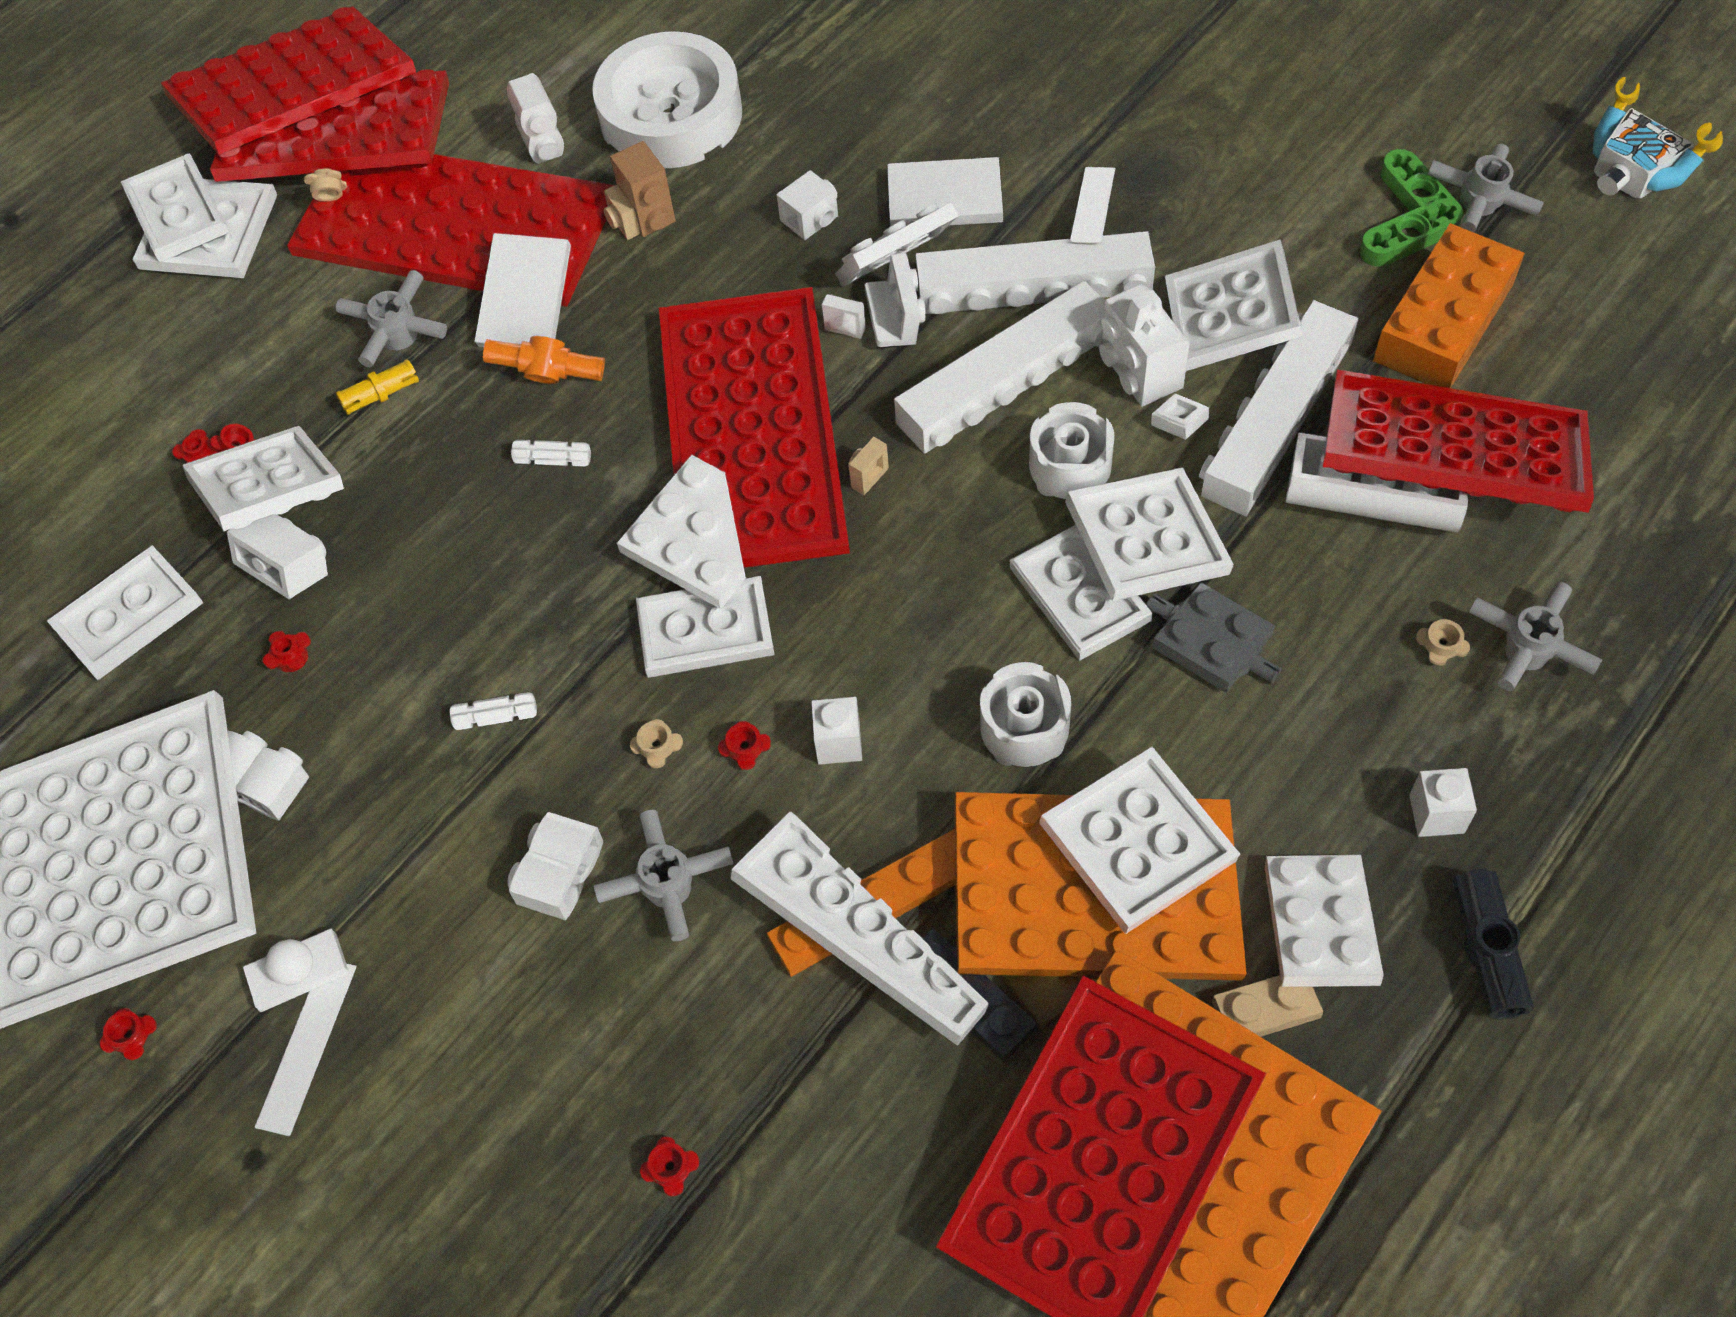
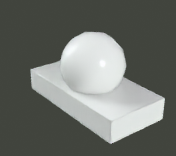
M332 928L301 942L293 939L279 941L270 948L266 957L243 967L255 1007L260 1012L349 974L337 935Z

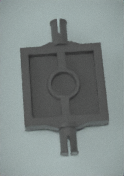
M1202 582L1187 600L1176 606L1160 597L1157 593H1154L1153 597L1149 599L1146 605L1149 610L1167 620L1166 625L1155 636L1152 648L1222 691L1227 692L1239 677L1247 674L1249 671L1256 673L1271 684L1280 675L1281 667L1260 656L1262 647L1271 638L1275 625Z

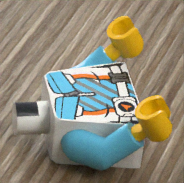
M1626 77L1621 78L1615 87L1616 101L1613 106H1608L1594 133L1593 155L1598 159L1594 172L1599 177L1597 181L1598 188L1608 196L1615 195L1619 190H1622L1634 198H1642L1652 191L1657 192L1679 187L1704 160L1701 157L1705 152L1711 153L1720 149L1723 143L1722 131L1714 139L1704 140L1712 130L1710 122L1704 123L1697 130L1698 143L1692 149L1694 143L1633 108L1626 113L1624 111L1626 105H1631L1638 99L1640 83L1638 82L1633 93L1626 95L1620 91L1626 82Z

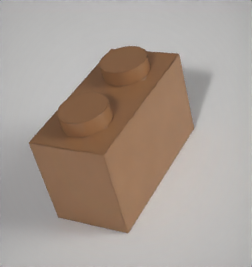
M644 140L611 155L610 158L616 183L635 208L640 234L645 237L676 222L665 168Z

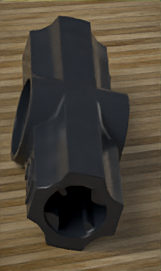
M1487 868L1473 869L1455 876L1452 883L1468 939L1465 945V955L1476 969L1488 1017L1506 1020L1531 1013L1534 1005L1518 952L1520 932L1516 924L1509 919L1496 871H1489ZM1482 937L1495 939L1500 944L1502 950H1494L1488 947Z

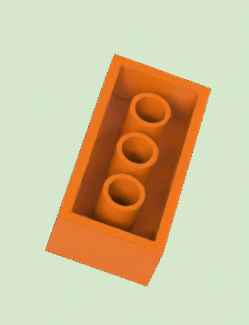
M1450 223L1382 329L1373 361L1425 384L1451 388L1512 288L1525 253Z

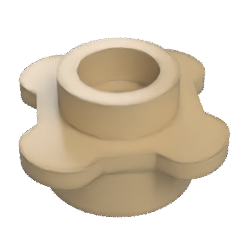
M319 169L313 174H308L304 177V182L311 186L310 192L312 197L318 201L337 200L342 196V190L347 188V183L341 180V173L332 169Z
M1451 620L1435 621L1429 629L1421 628L1416 635L1417 642L1424 645L1427 649L1429 661L1435 665H1444L1447 659L1455 656L1464 657L1470 650V644L1464 640L1462 628ZM1439 640L1445 641L1447 644L1441 645Z
M659 719L644 724L639 729L637 736L633 737L630 741L631 751L634 754L644 756L651 768L663 767L666 763V758L673 751H679L683 746L681 735L677 733L672 734L664 721ZM660 741L661 743L659 746L654 747L653 742Z

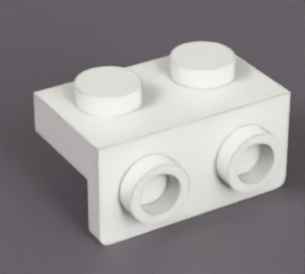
M906 253L891 254L887 281L868 282L865 284V295L876 344L879 347L916 344L919 323L925 321L924 300L917 299L916 295L918 291L916 269H910Z

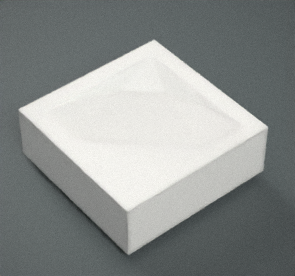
M827 294L822 303L825 330L861 339L866 329L864 304Z
M1174 394L1152 413L1151 425L1186 440L1208 420L1209 407Z

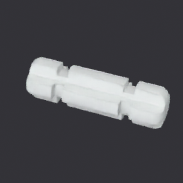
M515 440L512 444L511 456L513 462L520 464H530L531 460H535V464L567 466L568 462H572V466H588L591 450L589 444L584 442H572V446H568V442L535 440L534 444H531L530 440Z
M527 692L515 694V699L511 700L509 696L474 701V706H469L468 702L454 704L450 707L451 724L454 729L461 730L472 728V723H477L479 727L513 721L514 716H518L519 720L533 718L537 714L536 700L532 693Z

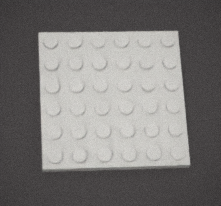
M214 690L0 771V1029L256 934L223 697Z

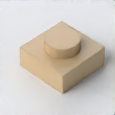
M618 185L605 190L604 194L608 207L604 208V214L613 229L619 228L627 240L639 235L640 230L635 208Z
M873 437L864 448H858L853 453L848 464L852 489L865 495L887 471L889 465L886 443Z

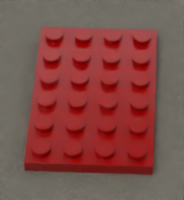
M352 6L350 8L342 7L336 9L332 15L319 20L306 21L301 27L287 33L279 32L273 34L269 40L257 45L243 46L236 53L224 58L210 59L204 63V66L194 70L175 73L171 76V79L161 82V85L170 101L218 154H222L416 73L413 60Z
M430 69L418 71L222 154L216 152L210 168L215 182L310 174L319 169L344 171L432 163L449 87L446 70L433 71Z
M1337 369L1322 467L1333 468L1335 471L1345 474L1356 472L1373 475L1385 481L1402 480L1419 483L1430 489L1442 487L1459 490L1471 496L1488 495L1505 498L1517 504L1534 503L1551 506L1563 512L1580 511L1589 513L1594 500L1588 412L1586 410Z
M1083 975L936 1248L1051 1317H1144L1267 1073Z

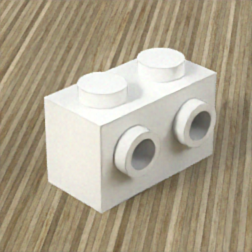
M271 514L252 521L246 527L227 531L233 564L288 599L328 575L325 560L326 549L323 543L316 536L309 535L293 525L287 518Z

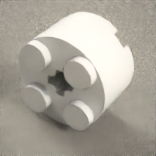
M1077 402L1057 404L1049 408V413L1041 419L1038 417L1031 427L1029 469L1034 482L1037 484L1038 491L1045 496L1066 499L1068 491L1105 484L1109 479L1112 468L1114 447L1112 424L1107 418L1105 421L1097 415L1095 408Z
M1030 662L1007 665L993 675V679L986 687L984 686L980 697V730L984 744L994 755L998 763L1005 766H1036L1056 758L1062 753L1069 734L1071 696L1066 683L1057 674L1055 677L1049 672L1044 671L1043 666Z

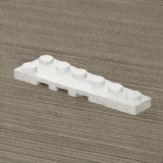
M789 812L732 868L731 880L958 1046L984 1015L988 1002L942 957L936 955L914 930H907L892 916L893 910L881 898L876 900L860 885L861 878L849 867L844 869L829 854L830 848L795 814Z

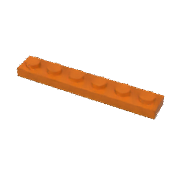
M955 829L861 880L860 885L876 900L881 898L893 910L892 916L895 919L956 885ZM788 921L767 932L769 941L790 977L832 954Z

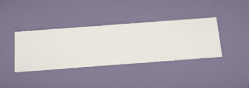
M1085 167L1070 242H1102L1115 168Z
M347 964L349 974L309 992L255 1128L286 1136L291 1135L357 966Z

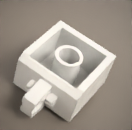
M1140 284L1106 299L1104 318L1101 320L1103 334L1099 351L1103 362L1108 367L1112 366L1119 375L1125 392L1129 395L1133 394L1141 407L1182 389L1190 342L1164 311L1161 299L1154 290H1149L1147 286Z

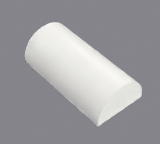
M1298 433L1285 503L1459 532L1468 507V494L1464 491L1442 487L1430 489L1419 483L1402 480L1385 481L1373 475L1356 472L1345 474L1337 472L1333 468L1322 467L1326 437Z

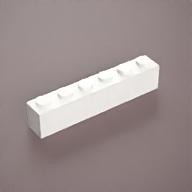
M1148 231L1102 236L1101 243L1070 242V239L916 253L919 299L924 300L925 314H943L946 312L1049 303L1084 280L1102 298L1113 297L1140 284L1152 290L1155 272Z
M1084 280L894 398L896 424L924 454L936 446L945 445L958 432L968 426L978 424L988 413L1001 405H1008L1018 394L1033 385L1041 384L1050 374L1064 365L1069 366L1073 364L1080 355L1094 346H1100L1102 344L1103 329L1101 320L1104 318L1105 299Z
M1313 300L1305 314L1298 313L1303 336L1288 342L1279 343L1272 358L1273 366L1270 370L1264 368L1261 371L1254 388L1256 393L1252 398L1245 397L1237 412V423L1234 427L1228 425L1225 428L1218 443L1220 450L1215 457L1209 455L1201 468L1199 478L1204 479L1201 497L1243 516L1248 515L1351 346L1358 322L1357 317Z

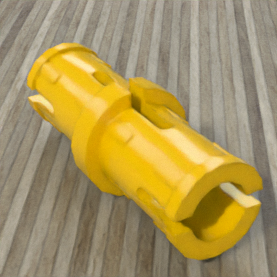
M406 359L378 374L374 371L368 373L367 379L342 391H337L336 396L341 400L339 402L345 413L350 415L352 412L377 400L381 403L389 400L388 395L413 383H418L419 379L417 375H414L416 372L412 364Z

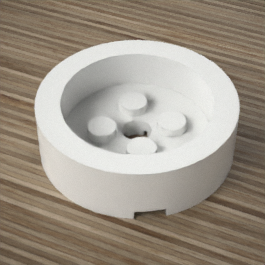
M660 32L636 38L612 52L603 61L594 78L593 98L601 131L607 144H611L620 152L644 140L664 168L683 167L705 160V153L718 145L723 148L728 144L737 132L741 122L742 103L735 64L730 55L720 45L700 35L686 32ZM671 104H674L675 109L673 112H663L665 109L671 108Z

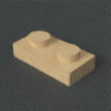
M1280 975L1214 995L1212 1000L1214 1009L1260 1037L1320 1019L1323 1014L1313 987H1282Z

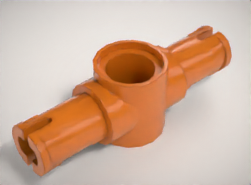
M532 336L529 342L522 341L521 344L486 339L484 344V363L517 367L518 372H523L525 378L540 383L557 384L559 383V378L566 379L567 376L602 381L605 368V358L571 352L570 348H564V342L544 336Z

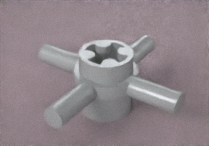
M1497 144L1491 155L1479 158L1473 169L1469 170L1468 173L1441 162L1433 161L1427 175L1461 187L1460 202L1467 210L1461 223V228L1475 232L1481 217L1492 214L1502 204L1536 217L1538 216L1544 203L1543 201L1510 189L1509 183L1514 171L1511 164L1506 160L1509 153V148L1506 145Z
M411 270L398 292H380L369 300L368 305L343 298L337 301L336 311L338 313L367 320L373 332L358 358L362 365L372 367L383 347L398 351L411 346L416 340L418 333L441 339L445 337L447 332L446 324L416 317L410 305V301L423 281V276L419 272Z
M1557 582L1543 606H1531L1516 616L1478 597L1475 600L1469 613L1507 632L1505 652L1509 662L1497 680L1500 688L1506 691H1513L1525 670L1542 668L1554 656L1592 675L1595 674L1602 659L1564 641V626L1559 613L1572 593V588L1568 584Z
M647 810L640 814V820L648 849L640 856L636 873L594 885L598 902L602 903L641 891L652 903L663 908L671 940L682 941L689 937V932L681 904L690 894L692 876L732 865L733 860L729 846L687 858L678 849L666 845L658 812L656 810ZM668 873L670 880L660 883L658 874Z

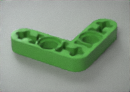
M1392 150L1386 154L1383 161L1381 178L1410 212L1365 232L1360 247V256L1364 262L1372 266L1381 267L1438 243L1448 225L1451 223L1460 227L1463 218L1461 205L1437 178L1427 175L1429 172L1428 168L1415 154L1408 150ZM1425 189L1430 192L1431 196L1418 197L1413 194L1412 190ZM1405 228H1414L1417 229L1421 233V235L1418 237H1409L1402 232V230Z

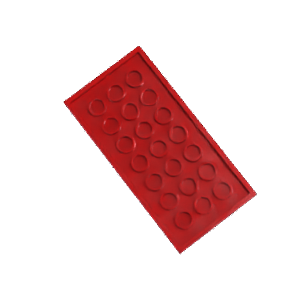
M434 154L432 163L339 171L341 173V180L347 183V188L342 190V196L334 201H318L313 198L287 247L292 256L407 277L411 270H415L423 276L425 281L484 291L494 233L568 239L571 249L561 306L567 307L607 220L604 208L608 207L604 191L615 185Z
M813 288L659 307L673 474L675 475L691 455L725 472L744 568L850 554Z

